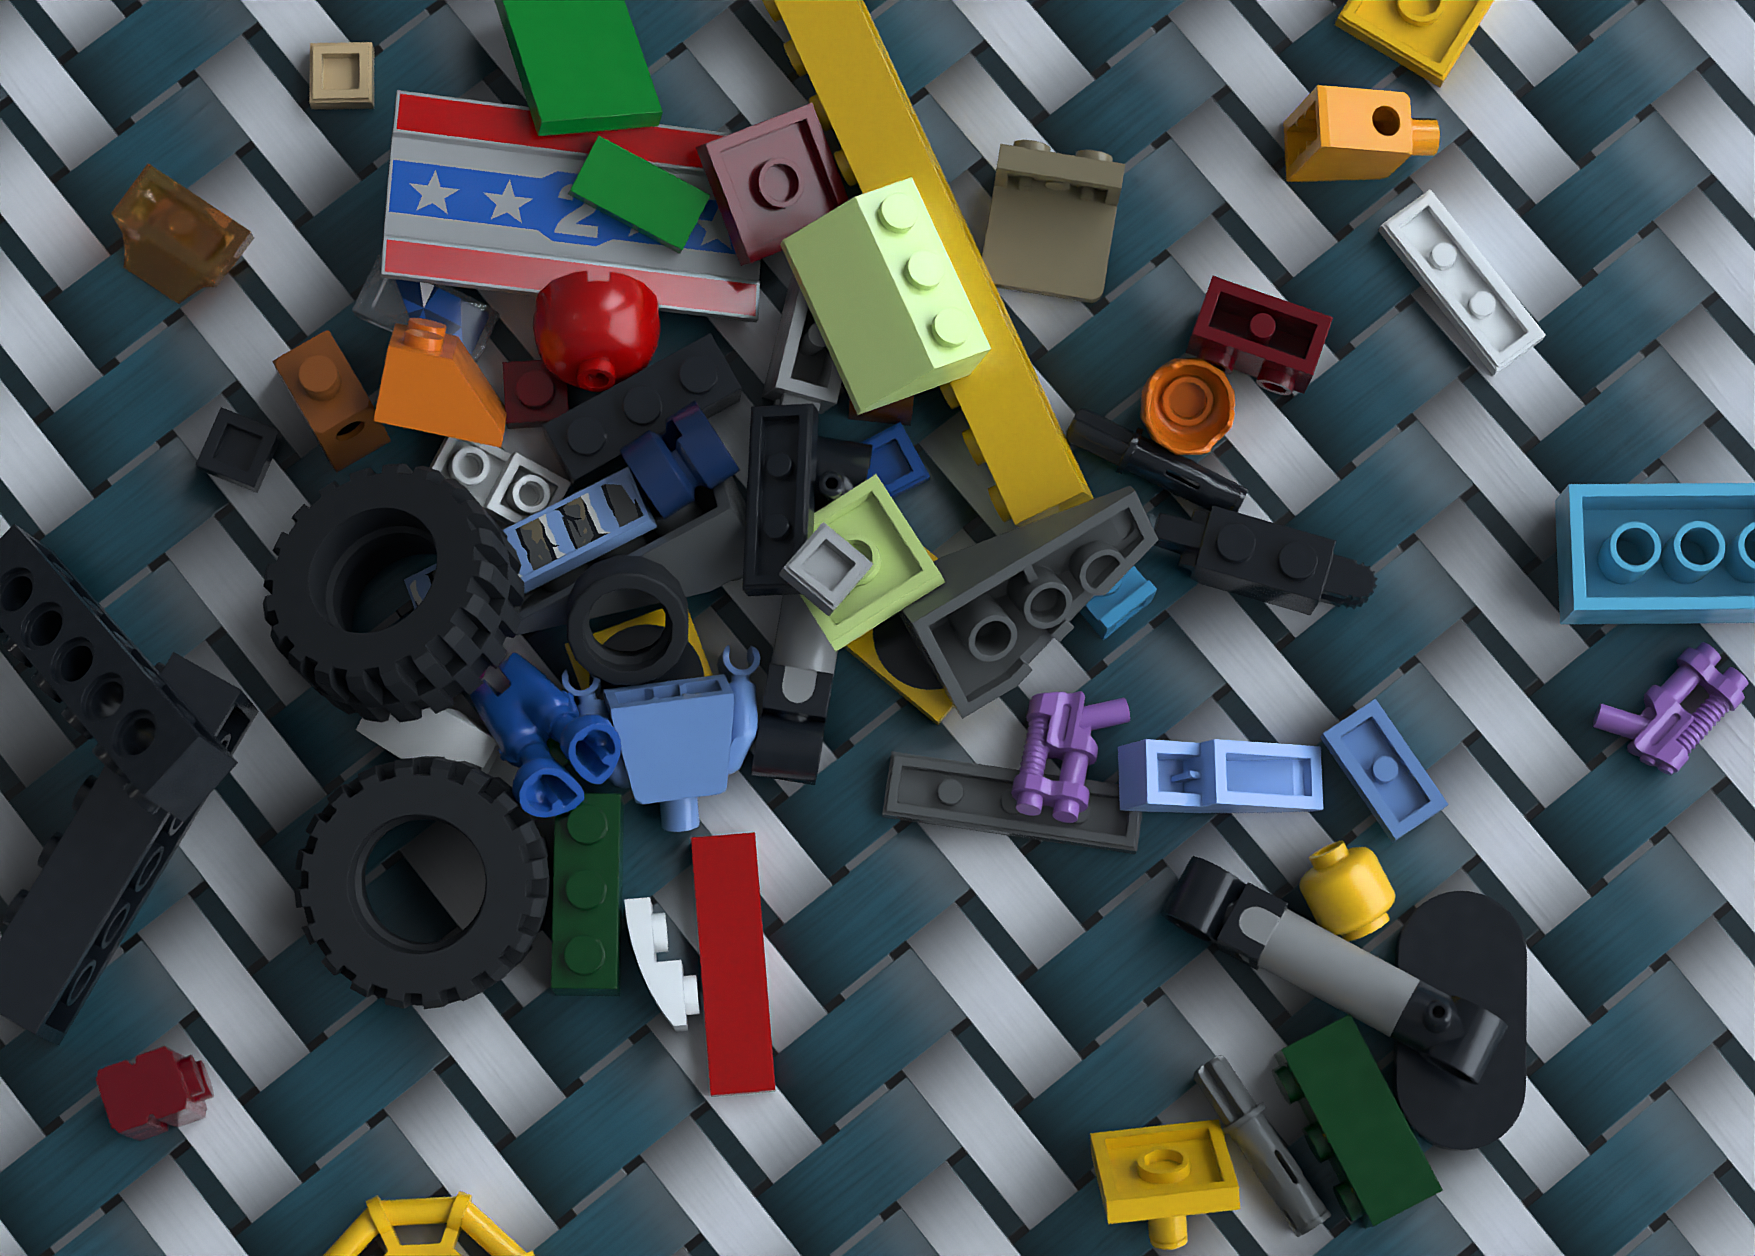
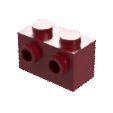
M1212 276L1185 353L1207 361L1225 374H1232L1234 369L1257 377L1256 384L1270 392L1280 395H1291L1294 390L1304 394L1314 375L1333 317Z

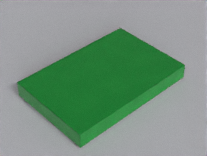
M494 0L538 136L659 126L663 111L625 0Z

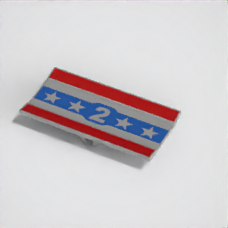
M397 90L392 123L381 248V278L537 296L538 292L552 280L567 274L588 271V281L602 280L609 282L610 271L623 273L643 282L657 296L659 311L747 322H757L759 320L760 260L743 266L740 265L696 147L731 133L659 124V126L538 136L529 107ZM598 135L711 195L680 254L568 195Z

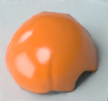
M1175 358L1160 366L1147 380L1141 394L1140 418L1151 439L1176 455H1202L1210 452L1213 446L1231 429L1235 417V391L1225 373L1207 361L1199 358Z

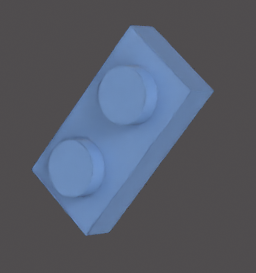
M1376 699L1320 736L1392 843L1449 805Z

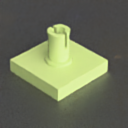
M877 474L814 513V532L824 522L873 563L870 570L830 616H827L805 596L800 594L835 651L843 648L945 583L941 573Z

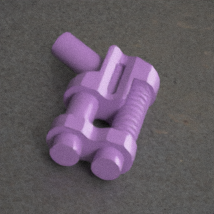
M1702 642L1696 649L1688 647L1676 660L1679 668L1661 687L1652 685L1644 694L1646 709L1640 715L1600 703L1594 717L1593 727L1633 739L1627 746L1629 753L1640 757L1639 760L1649 766H1656L1661 772L1672 775L1684 766L1689 760L1688 754L1691 753V750L1695 749V745L1699 744L1705 735H1708V731H1711L1712 727L1716 726L1721 717H1724L1725 713L1729 712V710L1734 711L1745 699L1742 691L1749 682L1742 673L1733 667H1729L1721 674L1715 668V665L1721 660V656L1712 646ZM1699 684L1709 694V698L1705 699L1704 703H1701L1700 708H1697L1696 712L1690 714L1682 708L1680 703Z
M1082 691L1070 694L1066 692L1040 693L1032 697L1026 716L1029 727L1027 729L1028 733L1026 734L1022 762L1020 763L1021 767L1019 768L1020 773L1014 778L1011 791L1012 797L1017 800L1016 810L1018 812L1031 816L1039 815L1042 806L1046 805L1053 807L1052 816L1058 821L1073 823L1078 820L1079 813L1087 809L1090 791L1084 786L1087 768L1096 762L1098 746L1090 736L1091 731L1130 722V711L1124 697L1084 706L1085 695ZM1057 758L1063 761L1059 781H1052L1043 777L1044 770L1046 769V759Z

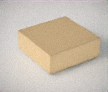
M372 42L310 43L309 103L312 109H374V47Z

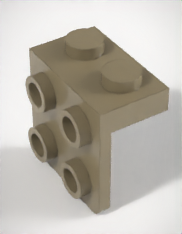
M1017 140L1013 143V146L1000 144L982 259L996 288L1088 303L1098 301L1104 291L1125 164L1112 162V156L1095 150H1079L1075 153V156L1050 152V146L1034 140Z

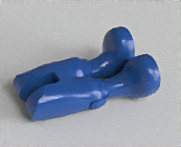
M513 652L498 666L509 680L510 687L501 694L483 679L484 683L471 693L470 697L484 725L499 746L500 759L519 768L512 785V794L515 801L530 815L543 818L553 817L575 809L584 800V791L575 778L551 755L547 746V740L552 738L560 744L562 753L581 777L592 784H602L612 775L620 757L621 741L618 732L607 718L594 714L580 716L572 693H567L565 690L560 691L545 674L524 657Z

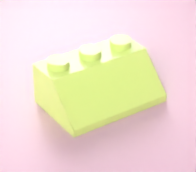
M912 177L855 196L781 242V248L857 415L968 376L991 350Z

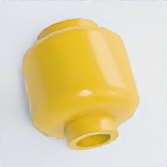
M1337 841L1319 849L1309 857L1313 867L1301 878L1299 887L1320 927L1335 935H1341L1343 939L1349 942L1376 931L1389 921L1390 918L1387 911L1395 901V893L1376 855L1371 849L1367 847L1347 849L1344 841Z

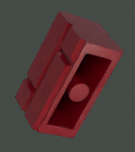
M166 1046L136 1056L135 1063L124 1060L99 1069L95 1078L111 1128L122 1135L139 1141L167 1132L169 1124L178 1128L205 1118L206 1110H208L205 1100L214 1097L212 1084L202 1060L195 1062L192 1055L185 1057Z

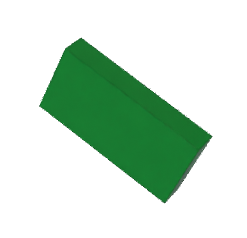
M599 135L568 195L679 254L682 252L711 196Z

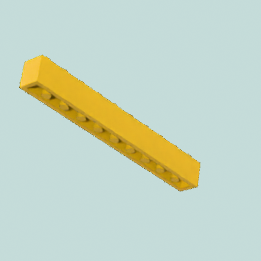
M762 0L773 21L776 23L783 19L792 39L783 44L785 51L797 74L801 77L808 73L817 94L809 98V103H813L822 129L826 132L833 128L842 149L835 152L834 157L846 182L850 187L858 183L864 194L911 177L913 178L988 340L991 350L970 375L940 385L939 387L951 409L961 406L970 426L969 429L962 432L964 442L975 463L979 466L986 462L996 485L988 488V493L1001 520L1005 523L1012 519L1017 527H1022L1093 500L1094 497L1001 296L988 272L982 255L864 0Z

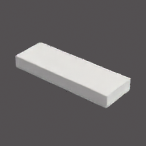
M1431 189L1381 224L1378 230L1492 376H1495L1533 348L1546 336Z

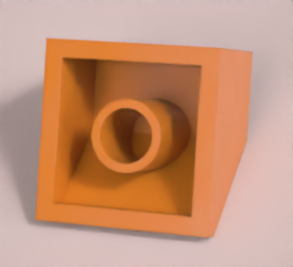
M409 318L408 325L395 323L388 345L373 421L501 448L507 417L505 405L460 338L455 335L446 334V325L429 319Z

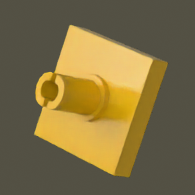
M1219 1119L1090 1133L1091 1155L1108 1224L1148 1220L1149 1239L1151 1245L1155 1248L1172 1250L1186 1245L1188 1241L1186 1215L1240 1209L1239 1185Z

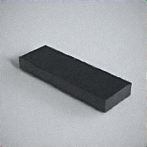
M813 403L751 406L742 590L747 596L801 594L779 574L783 567L814 533L819 411Z

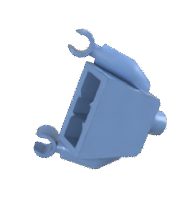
M727 645L717 662L720 675L603 689L605 702L597 699L601 690V679L591 675L593 678L592 685L585 690H577L570 685L567 670H564L562 674L563 689L567 693L570 692L574 695L575 703L579 704L577 708L580 716L594 714L605 717L619 734L621 753L616 767L608 779L614 786L630 788L634 800L638 804L659 802L661 825L666 831L683 832L697 828L700 825L697 797L718 795L725 792L728 775L741 768L757 737L756 685L750 682V677L758 668L761 658L759 651L753 646H750L747 650V669H737L731 664L729 659L730 646Z

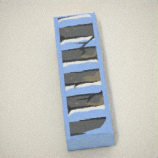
M628 466L503 529V532L508 536L507 540L516 550L520 560L521 568L518 576L524 581L525 594L657 528L642 487ZM437 563L404 579L415 609L423 601L432 585Z

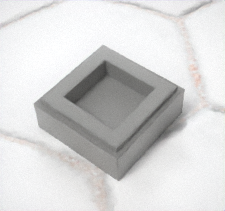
M823 522L783 567L779 575L827 616H830L870 570L873 563Z

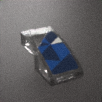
M378 254L352 309L355 316L391 332L394 330L395 323L408 325L409 318H423L440 322L447 326L446 334L455 335L460 338L477 364L500 316L498 311L448 285L381 278V255Z

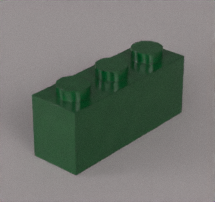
M584 793V800L575 809L555 816L551 989L556 996H620L624 803L621 794Z
M1350 1014L1274 1054L1279 1064L1278 1067L1272 1069L1274 1080L1289 1105L1296 1101L1299 1102L1310 1123L1302 1128L1304 1137L1319 1163L1329 1160L1340 1181L1339 1184L1333 1186V1191L1340 1207L1350 1222L1359 1218L1365 1229L1374 1227L1443 1191Z

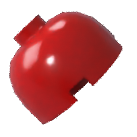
M588 271L573 272L552 280L538 292L535 303L533 331L539 356L552 374L575 387L592 392H601L644 370L652 361L660 335L657 296L643 282L623 273L610 271L609 282L602 280L588 281Z

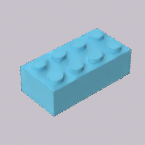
M1755 483L1568 484L1555 500L1560 624L1755 623Z

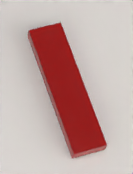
M755 832L691 837L711 1097L776 1092Z

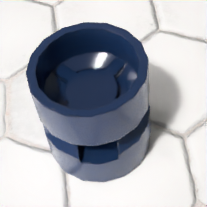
M695 400L666 418L665 431L660 435L648 430L619 449L638 482L664 519L695 500L696 487L701 485L711 490L740 471Z

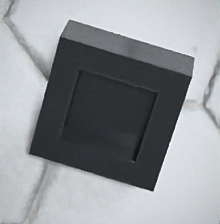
M221 407L195 465L200 471L258 493L281 441L282 434L278 429Z

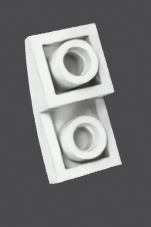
M447 436L429 467L440 471L446 479L454 478L467 488L491 517L510 526L561 501L571 484L570 481L517 452L510 454L499 447Z
M430 708L422 710V718L407 722H399L391 713L389 720L382 723L362 718L356 729L401 759L423 756L445 757V759L467 761L482 767L481 771L488 774L499 754V746L486 728L459 710L449 708L437 714Z
M650 897L624 899L632 947L651 996L675 1032L688 1031L687 1015L699 1014L696 975L684 976L681 960L657 962V952H668L665 913L653 914Z

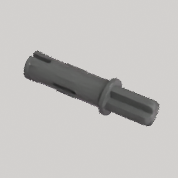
M1222 1055L1216 1056L1197 1068L1193 1073L1194 1080L1225 1125L1222 1128L1223 1135L1229 1133L1234 1143L1238 1145L1260 1182L1283 1213L1295 1235L1299 1237L1331 1216L1330 1212L1319 1199L1298 1164L1262 1113L1266 1109L1263 1102L1258 1105L1255 1103L1228 1060Z

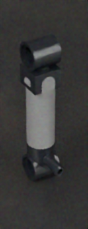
M818 436L814 513L867 480L873 445ZM800 594L782 596L772 660L769 664L762 714L756 739L752 775L816 785L838 651L834 650Z
M1191 857L1160 912L1164 918L1185 932L1208 943L1217 944L1218 950L1255 970L1261 967L1346 1014H1350L1357 1020L1419 1052L1425 1060L1442 1071L1467 1083L1478 1085L1508 1029L1507 1024L1486 1009L1461 997L1449 996L1292 912L1288 909L1287 902L1249 882L1246 885L1230 872L1200 857Z

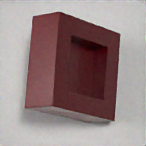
M542 360L502 362L505 412L507 413L506 425L508 429L543 427V424L570 410L568 383L552 374Z

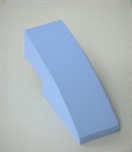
M1144 739L1118 746L1120 810L1176 813H1281L1323 810L1321 746L1220 739L1201 743Z

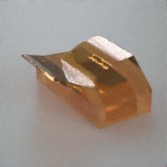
M149 163L111 213L123 233L125 249L124 268L178 304L204 287H217L254 239L250 230Z

